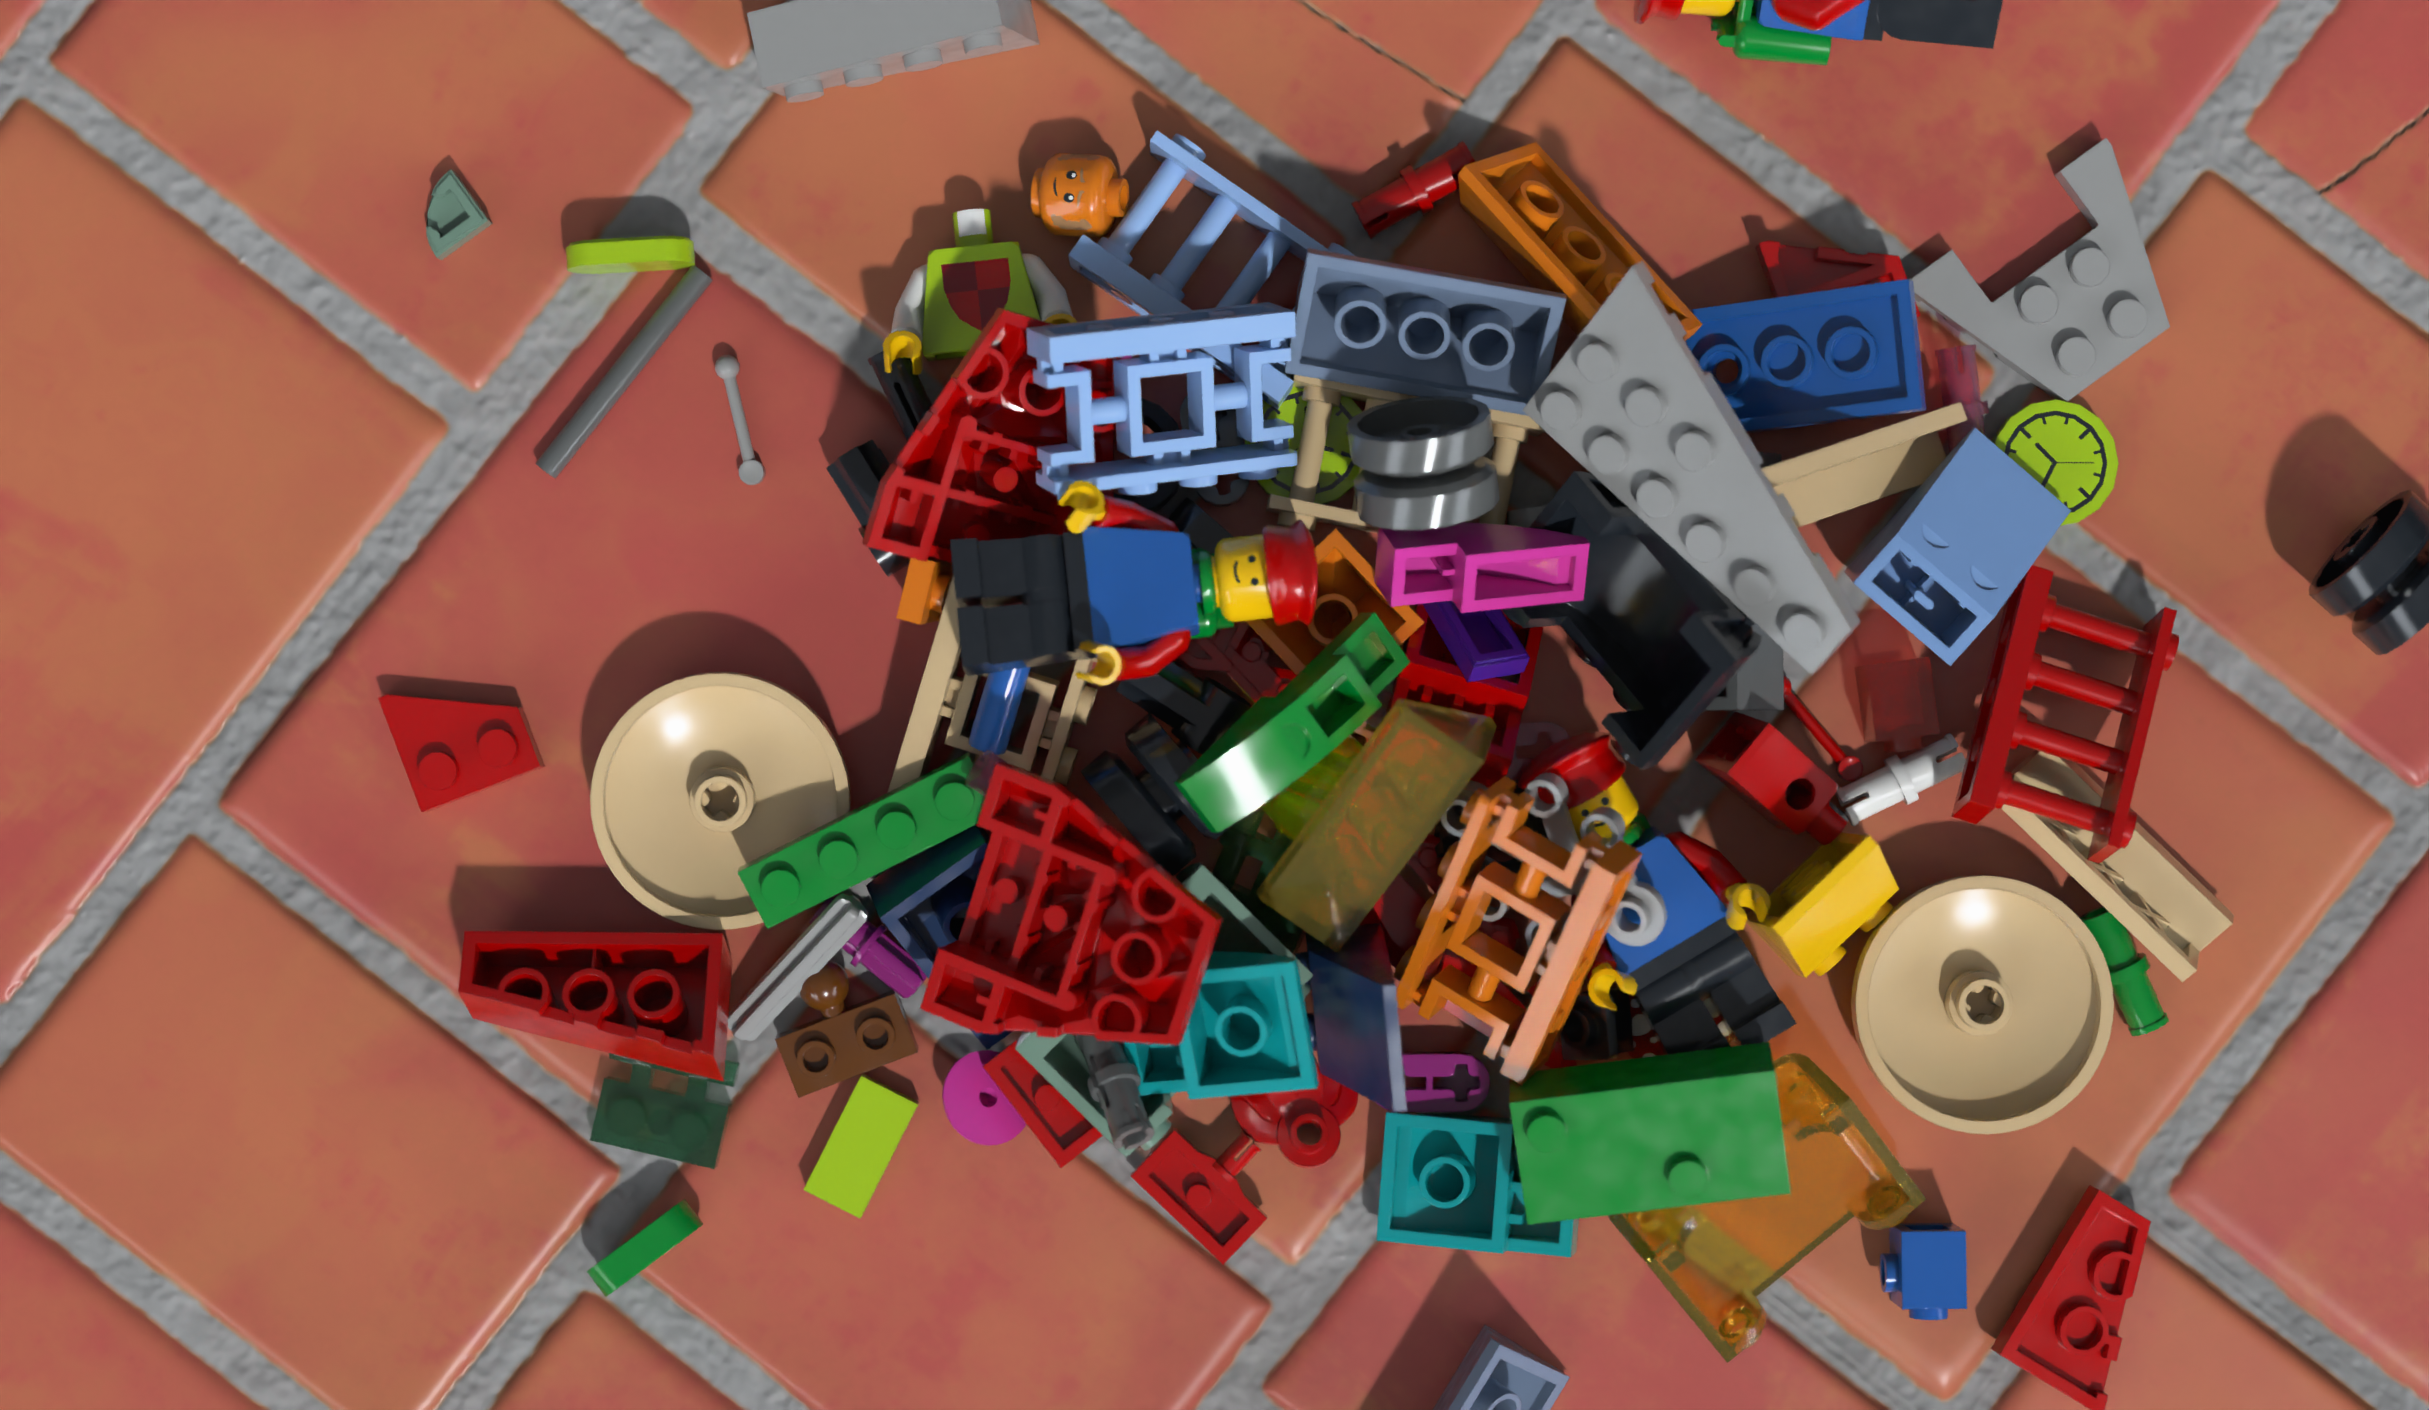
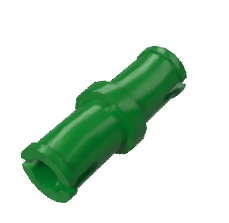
M2103 906L2082 915L2080 919L2095 937L2104 955L2111 977L2113 994L2129 1025L2128 1029L2131 1036L2144 1035L2167 1024L2169 1018L2163 1011L2146 972L2150 968V963L2145 953L2137 952L2128 930Z

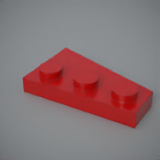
M2089 1185L1991 1349L2088 1409L2105 1410L2108 1395L2104 1393L2111 1360L2117 1361L2122 1342V1338L2118 1336L2126 1299L2133 1297L2151 1221L2101 1190Z

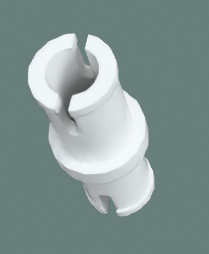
M1949 733L1944 738L1901 759L1895 754L1884 759L1885 767L1842 788L1838 787L1835 794L1841 807L1861 797H1867L1846 808L1845 814L1848 816L1851 825L1855 826L1859 824V821L1902 800L1906 805H1909L1919 800L1917 793L1960 772L1963 773L1966 759L1962 752L1940 763L1936 762L1957 751L1956 748L1959 745L1953 735Z

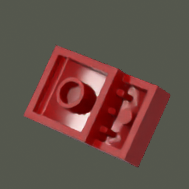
M1416 604L1414 612L1424 621V624L1405 641L1403 652L1410 663L1395 678L1375 756L1460 782L1476 781L1490 788L1507 775L1513 760L1522 713L1530 694L1543 627L1523 628L1506 616L1530 657L1525 671L1519 674L1467 683L1423 604Z

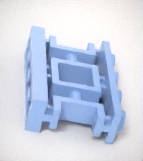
M1265 302L1026 328L1028 354L1037 358V369H1033L1034 383L1047 389L1065 387L1068 443L1037 447V460L1042 462V470H1036V484L1057 495V500L1062 497L1073 482L1079 480L1088 481L1099 490L1118 488L1121 494L1144 495L1156 492L1158 490L1157 483L1179 480V485L1184 487H1207L1218 483L1217 475L1238 473V477L1242 479L1262 480L1276 477L1277 468L1298 465L1297 451L1289 448V438H1294L1293 424L1278 418L1263 420L1261 365L1291 361V348L1286 346L1285 338L1296 337L1295 311ZM1259 341V344L1234 347L1235 383L1214 385L1213 357L1199 351H1186V349ZM1139 355L1138 358L1113 360L1115 393L1113 397L1092 399L1090 370L1077 364L1063 366V363ZM1187 373L1189 429L1143 434L1140 378ZM1236 409L1238 437L1252 443L1263 441V443L1190 451L1216 447L1215 411ZM1116 423L1117 451L1130 457L1143 456L1140 458L1068 466L1095 462L1093 425Z

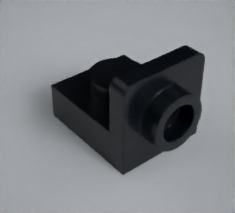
M1620 987L1610 988L1609 997L1617 1006V1010L1614 1011L1596 1005L1591 1000L1588 991L1579 992L1561 1031L1563 1060H1609L1617 1058L1619 1053L1634 1051L1632 1017L1628 993L1623 992Z

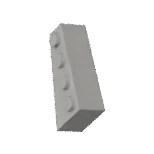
M793 0L747 13L762 88L785 96L787 102H804L819 98L824 95L823 89L844 84L847 87L871 85L883 80V76L907 71L928 70L946 63L1040 44L1031 0Z

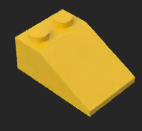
M1840 833L1831 843L1825 846L1820 845L1769 894L1771 903L1765 922L1758 920L1757 914L1752 910L1747 915L1746 923L1796 975L1806 978L1814 971L1820 977L1833 968L1846 954L1847 950L1841 944L1859 927L1865 933L1870 931L1890 913L1893 906L1887 900L1899 888L1879 845L1869 835Z

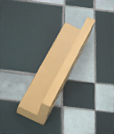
M1958 402L1763 468L1762 471L1777 496L1783 493L1796 514L1791 519L1798 528L1922 485L1946 458L1938 431L1966 421L1967 417L1962 403Z
M2035 750L2011 771L2013 780L2100 807L2104 790L2075 762ZM2006 804L2002 806L2001 809L2182 982L2197 971L2199 952L2233 924L2234 914L2137 821L2134 833L2127 847L2124 849L2120 848L2098 864L2087 860L2094 832Z

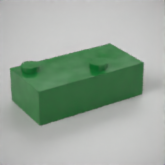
M1769 1042L1538 1070L1522 1086L1509 1078V1105L1527 1225L1791 1194L1776 1074Z

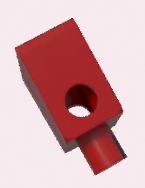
M1735 711L1695 759L1696 762L1775 827L1796 836L1806 831L1821 845L1825 846L1838 837L1848 822V816L1829 801L1837 792L1839 787L1837 783L1768 722Z

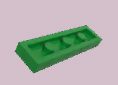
M970 752L740 866L737 873L768 929L976 825L988 787Z

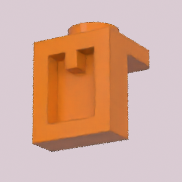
M928 557L927 562L910 558L896 618L920 625L940 621L953 578L952 563Z

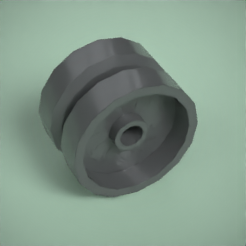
M1455 396L1417 397L1396 400L1371 407L1355 415L1347 424L1352 462L1354 465L1363 468L1353 481L1357 512L1360 520L1374 527L1393 530H1424L1451 526L1475 519L1489 512L1500 500L1497 469L1493 460L1483 456L1494 444L1491 412L1487 404L1475 399Z

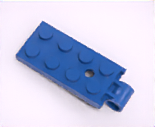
M1910 279L1690 310L1703 325L1685 343L1702 371L1711 373L1746 433L1926 410L1914 285ZM1726 359L1734 360L1738 366V375L1730 383H1722L1716 376L1717 366Z

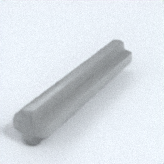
M839 894L729 1012L728 1028L732 1031L733 1036L740 1041H754L802 990L804 981L809 976L818 973L867 921L868 911L858 898L853 895Z

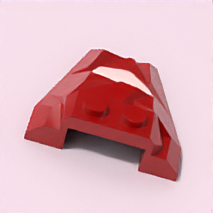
M998 307L951 376L949 382L881 479L862 544L927 562L928 557L952 563L951 539L977 538L978 541L1048 534L1063 535V533L1071 532L1067 527L1066 521L1076 508L1068 505H1059L1057 495L1036 484V470H1042V462L1037 460V447L1068 443L1065 387L1047 389L1034 383L1033 369H1037V358L1028 354L1026 328L1056 324ZM1121 357L1063 363V366L1077 364L1090 370L1092 399L1115 396L1113 360H1120ZM1116 423L1093 425L1095 462L1068 466L1114 461V429H1116ZM1114 488L1100 490L1102 495L1114 497Z
M1003 761L996 763L977 822L978 826L992 831L959 940L938 948L920 1009L977 1033L999 1034L1004 1030L1037 1032V1037L1057 1038L1063 1034L1095 1036L1096 1040L1166 1045L1180 1044L1183 1041L1222 917L1077 799L1063 785Z

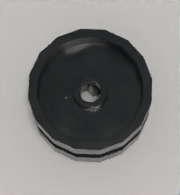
M2411 490L2400 492L2386 501L2350 533L2329 556L2309 587V595L2332 616L2345 615L2356 611L2352 623V633L2376 655L2387 654L2401 646L2429 623V506Z
M1148 713L1125 733L1126 746L1145 768L1141 773L1136 775L1118 754L1109 751L1101 753L1080 772L1150 856L1173 877L1196 857L1195 844L1176 822L1185 814L1204 837L1215 840L1232 825L1219 833H1211L1175 785V782L1198 760L1197 757L1181 740L1175 743L1155 718Z

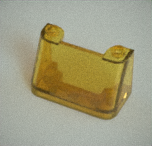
M1791 1053L1773 1061L1791 1194L1608 1215L1614 1226L1727 1363L1744 1349L1752 1346L1761 1336L1766 1324L1767 1313L1756 1297L1851 1218L1855 1217L1868 1229L1881 1230L1891 1228L1903 1222L1910 1212L1926 1200L1925 1196L1852 1099L1809 1057L1801 1053Z

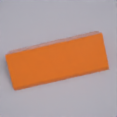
M1537 142L1467 164L1459 172L1461 207L1534 288L1566 294L1562 319L1577 336L1585 329L1629 269L1641 261L1645 263L1655 282L1650 285L1668 315L1675 313L1687 334L1682 337L1683 340L1689 339L1703 325Z

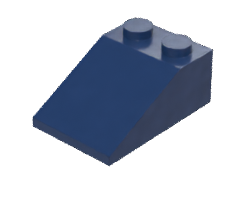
M977 824L890 867L866 885L880 919L928 978L930 977L938 948L955 942L960 937L990 840V836L983 827ZM1004 1030L999 1034L972 1032L988 1050L1013 1031Z
M1382 923L1305 930L1307 952L1295 953V957L1313 974L1306 982L1311 987L1313 1012L1306 1014L1313 1051H1317L1320 1073L1392 1112L1407 1111L1396 984Z

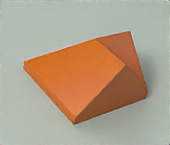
M1336 528L1315 547L1318 563V591L1314 616L1310 625H1306L1302 621H1294L1278 626L1274 622V618L1245 621L1296 676L1361 612H1375L1399 646L1424 624V621L1409 605L1390 607L1374 582L1375 569Z

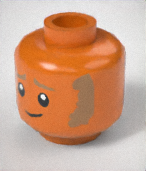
M1056 153L1047 161L1044 168L1038 167L1034 173L1031 185L1032 212L1035 218L1042 219L1044 226L1051 234L1065 236H1082L1084 234L1087 237H1104L1112 229L1116 217H1124L1127 213L1129 185L1126 179L1118 178L1116 167L1109 157Z

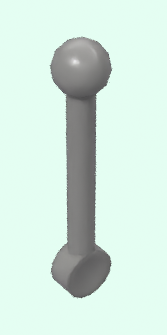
M723 355L716 360L715 372L720 378L724 379L743 463L739 468V477L748 485H757L765 477V468L759 461L755 460L736 379L740 365L734 356Z

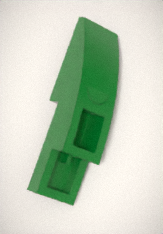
M1361 612L1276 697H1261L1175 782V785L1211 833L1221 832L1270 800L1305 774L1359 728L1382 705L1376 696L1410 663L1409 659L1375 612Z

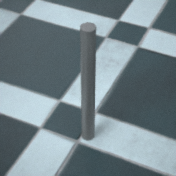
M695 265L690 267L537 460L536 464L555 479L558 477L713 280Z

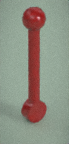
M1784 675V703L1837 763L1836 772L1841 779L1855 781L1860 778L1863 773L1861 760L1854 756H1847L1793 694L1791 691V681Z

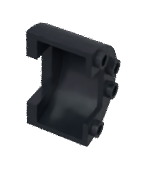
M1574 471L1529 528L1582 536L1589 541L1584 600L1505 608L1502 611L1510 620L1521 625L1523 628L1561 625L1575 642L1574 648L1579 657L1600 672L1613 688L1615 700L1621 707L1627 710L1624 712L1608 713L1601 723L1616 740L1615 746L1620 755L1640 770H1644L1657 765L1756 652L1761 643L1762 636L1752 630V626L1755 623L1594 475L1589 472Z

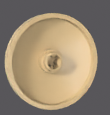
M707 672L683 677L659 687L643 697L622 716L609 733L595 764L591 783L590 807L593 830L605 862L617 880L633 897L650 910L680 924L703 929L726 930L750 927L763 923L758 910L737 873L739 867L850 812L851 796L848 771L837 741L828 726L806 702L782 686L760 677L735 672Z
M1971 875L1942 880L1914 892L1898 903L1876 926L1863 948L1855 970L1851 1010L1855 1036L1861 1054L1879 1084L1897 1102L1917 1116L1938 1126L1971 1134H1998L2020 1130L2051 1117L2069 1104L2083 1090L2098 1069L2105 1054L2113 1023L2114 998L2111 977L2104 955L2095 937L2075 912L2056 897L2031 884L1998 876Z

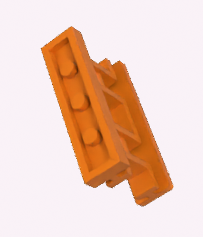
M1504 776L1486 791L1478 788L1466 803L1460 817V822L1466 825L1460 842L1456 841L1448 849L1439 865L1437 874L1444 878L1438 894H1433L1421 909L1415 924L1418 929L1422 930L1416 946L1412 945L1400 959L1394 972V978L1400 981L1396 994L1397 1006L1402 1010L1411 1003H1414L1420 1007L1417 1014L1429 1020L1446 1005L1448 1000L1493 1027L1494 1030L1483 1054L1492 1060H1495L1498 1056L1503 1057L1505 1061L1500 1073L1522 1086L1549 1060L1643 853L1621 840L1609 849L1601 844L1603 837L1593 831L1575 845L1572 853L1524 825L1535 798L1526 792L1519 796L1513 793L1517 783ZM1491 843L1523 860L1518 874L1495 861L1479 872ZM1589 871L1573 909L1572 906L1541 889L1546 875L1571 889ZM1492 897L1497 898L1540 924L1526 958L1478 930ZM1446 948L1477 966L1472 978L1450 964L1434 977ZM1541 978L1525 1016L1526 1010L1495 992L1501 980L1524 994Z

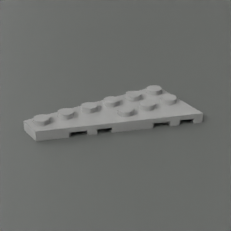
M1641 261L1629 269L1522 411L1812 675L1823 666L1858 626L1860 620L1821 555L1811 552L1791 519L1796 515L1783 493L1777 496L1759 466L1764 462L1711 373L1703 372L1682 338L1687 334L1675 313L1668 315L1650 285L1655 280L1645 263Z

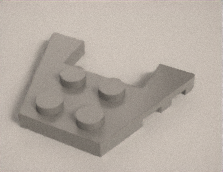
M2107 138L2100 141L2054 175L2092 226V230L1993 302L1987 298L1953 250H1950L1910 279L1913 281L1914 295L1917 302L1922 301L1945 317V322L1962 334L1967 333L1997 354V359L2049 396L2068 402L2170 327L2112 145Z

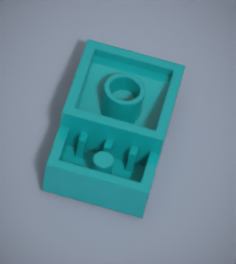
M1212 951L1183 1041L1178 1045L1123 1042L1125 1056H1127L1130 1064L1135 1065L1141 1078V1083L1138 1087L1140 1095L1187 1091L1188 1098L1191 1100L1316 1089L1319 1085L1297 958L1251 952Z
M1386 1112L1376 1241L1504 1254L1506 1251L1572 1257L1577 1252L1579 1219L1527 1225L1512 1118L1421 1112Z

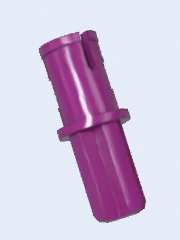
M839 894L828 898L809 923L812 924ZM867 920L842 946V949L853 957L850 964L856 967L861 963L902 998L908 999L926 980V974L908 952L884 934L887 930L885 925L881 924L877 928Z

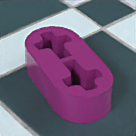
M1402 1052L1404 1074L1409 1077H1425V1087L1405 1088L1407 1111L1400 1112H1463L1473 1110L1483 1103L1489 1093L1490 1079L1488 1071L1479 1059L1469 1053ZM1466 1064L1468 1074L1478 1076V1085L1467 1088L1466 1098L1456 1099L1452 1088L1433 1087V1077L1452 1076L1455 1072V1065Z

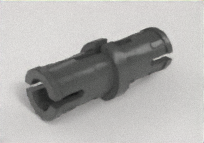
M1075 1035L1088 1066L1090 1079L1087 1086L1090 1095L1095 1101L1100 1103L1103 1109L1113 1145L1116 1149H1121L1124 1146L1125 1150L1144 1145L1152 1139L1155 1131L1140 1097L1138 1087L1141 1083L1139 1072L1134 1064L1128 1062L1121 1042L1096 1040L1095 1036Z

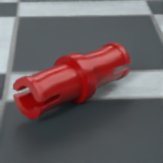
M1461 141L1457 143V146L1416 169H1413L1411 165L1399 171L1400 178L1365 198L1352 202L1351 205L1359 216L1358 219L1370 239H1373L1380 232L1418 211L1423 216L1433 211L1434 206L1432 203L1459 189L1458 174L1462 168L1476 161L1466 144Z

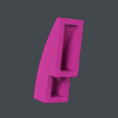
M1462 522L1451 526L1424 530H1393L1378 527L1374 582L1390 607L1453 601L1461 613L1582 601L1584 600L1590 543L1582 536L1499 524Z

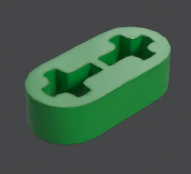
M684 1198L590 1268L587 1273L604 1296L607 1297L696 1231L703 1223Z

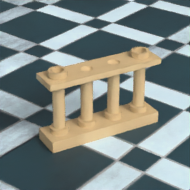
M1292 374L1293 386L1304 388L1302 400L1308 402L1297 454L1298 465L1294 469L1289 498L1271 494L1267 501L1266 512L1279 514L1277 525L1289 527L1295 521L1301 519L1309 532H1315L1316 523L1322 522L1378 534V527L1360 520L1355 495L1352 510L1314 503L1332 408L1339 407L1341 396L1366 402L1365 410L1396 400L1417 398L1419 396ZM1489 409L1491 412L1493 439H1495L1491 460H1493L1497 469L1500 500L1492 510L1480 516L1479 523L1505 525L1520 444H1527L1528 435L1538 437L1545 431L1527 415Z

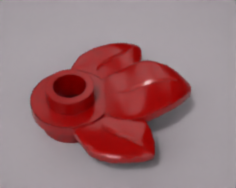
M1316 1062L1319 1082L1316 1089L1231 1096V1107L1234 1116L1245 1134L1257 1143L1277 1145L1286 1160L1301 1168H1316L1326 1164L1333 1158L1340 1144V1126L1352 1116L1358 1103L1359 1093L1321 1074ZM1305 1124L1314 1125L1319 1129L1321 1139L1313 1145H1306L1298 1139L1297 1130Z

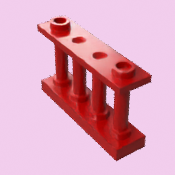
M2032 565L2005 604L1951 817L1977 824L1995 808L2001 809L2006 804L2094 832L2087 860L2100 864L2120 848H2126L2134 833L2137 813L2129 809L2162 671H2167L2172 665L2179 645V635L2172 633L2177 610L2164 607L2143 626V630L2056 603V596L2049 594L2054 571ZM2049 627L2136 655L2129 688L2043 662L2042 655L2034 652L2039 631L2045 632ZM2033 686H2037L2121 713L2122 717L2115 746L2104 745L2027 720V713L2019 711L2024 690L2030 691ZM2018 745H2022L2107 772L2108 775L2100 807L2013 780L2012 772L2004 770L2009 749L2015 750Z

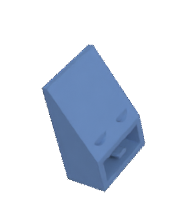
M1973 427L1844 572L1858 588L1951 666L1997 615L2071 510L1978 429Z

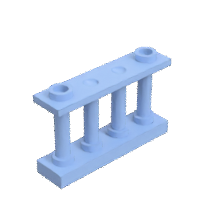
M1158 130L1150 140V155L1162 162V164L1108 239L1101 237L1098 243H1095L1083 234L1068 254L1072 269L1140 316L1191 310L1181 303L1185 297L1181 290L1235 214L1267 236L1216 308L1250 304L1287 250L1304 262L1308 248L1355 256L1336 243H1331L1327 249L1205 164L1203 160L1206 154L1192 141L1177 133L1172 139H1169ZM1185 178L1211 196L1214 201L1162 274L1154 273L1150 280H1148L1129 266L1133 260L1129 253L1178 184ZM1285 338L1287 347L1289 346L1290 338ZM1238 343L1188 349L1191 352L1199 351L1212 356L1213 367L1235 382L1234 347L1243 345ZM1286 362L1261 364L1263 400L1278 410L1291 392L1294 381L1285 375Z

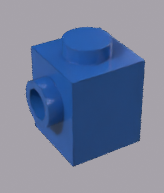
M1889 1223L1890 1253L1881 1254L1879 1271L1882 1291L1890 1292V1300L1901 1309H1909L1910 1318L1919 1320L1947 1319L1948 1309H1967L1966 1231L1954 1223Z

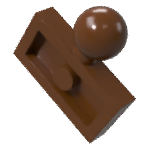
M829 960L818 973L809 976L804 981L802 990L799 992L801 998L808 1006L820 1010L823 1017L779 1033L775 1038L798 1098L918 1052V1044L899 996L894 990L846 1007L844 999L849 991V978L844 968L832 960Z

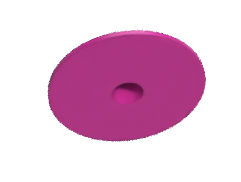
M991 1050L975 1051L960 1058L949 1070L942 1091L944 1110L953 1128L965 1139L987 1146L999 1145L1012 1140L1026 1126L1019 1114L982 1068L985 1063L999 1053Z

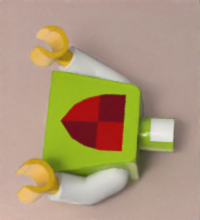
M989 209L957 211L952 214L956 247L929 251L927 264L913 271L895 307L891 334L883 342L885 371L891 373L892 363L898 358L906 357L912 359L913 374H920L923 370L922 348L923 355L928 361L964 358L998 307L1056 325L1077 323L1072 315L1066 290L1039 256L1022 254L1018 242L994 243Z

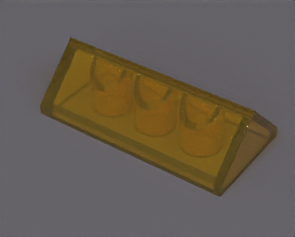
M1399 698L1257 889L1256 893L1261 901L1338 953L1484 762L1497 727L1492 718Z

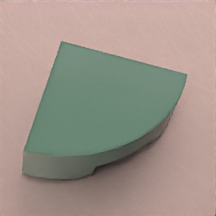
M452 169L435 185L427 213L426 236L433 253L442 261L493 223Z

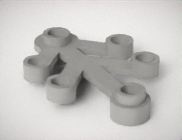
M1540 774L1524 790V792L1535 798L1530 812L1542 818L1550 841L1572 853L1579 840L1566 804L1568 800L1567 785L1556 774ZM1462 781L1443 796L1439 804V817L1448 832L1457 837H1462L1466 825L1460 822V817L1454 807L1455 805L1465 807L1472 794L1478 788L1486 791L1488 789L1486 786L1476 781ZM1539 786L1551 790L1555 797L1554 804H1547L1540 799L1537 792ZM1596 808L1581 824L1580 835L1582 839L1591 831L1598 834L1594 828V821L1599 820L1608 824L1612 831L1611 838L1603 837L1602 845L1610 849L1619 840L1624 842L1625 822L1620 813L1613 808ZM1491 843L1495 847L1499 848L1500 850L1504 851L1505 853L1509 854L1510 856L1514 857L1515 859L1523 863V860L1507 852L1506 850L1502 849L1496 844ZM1589 871L1571 889L1546 875L1541 889L1556 898L1572 894L1579 896ZM1635 872L1607 933L1623 944L1642 946L1655 940L1662 932L1666 924L1667 912L1661 894L1650 884L1637 881ZM1500 901V907L1489 905L1483 920L1496 921L1511 907ZM1629 907L1634 909L1639 914L1641 923L1631 922L1624 915L1622 908ZM1534 920L1528 924L1525 930V939L1529 947L1540 925Z

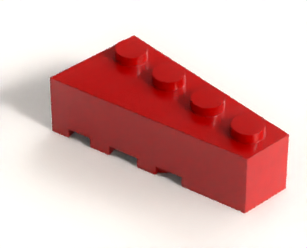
M464 931L458 993L473 1019L724 1082L733 961L723 933Z

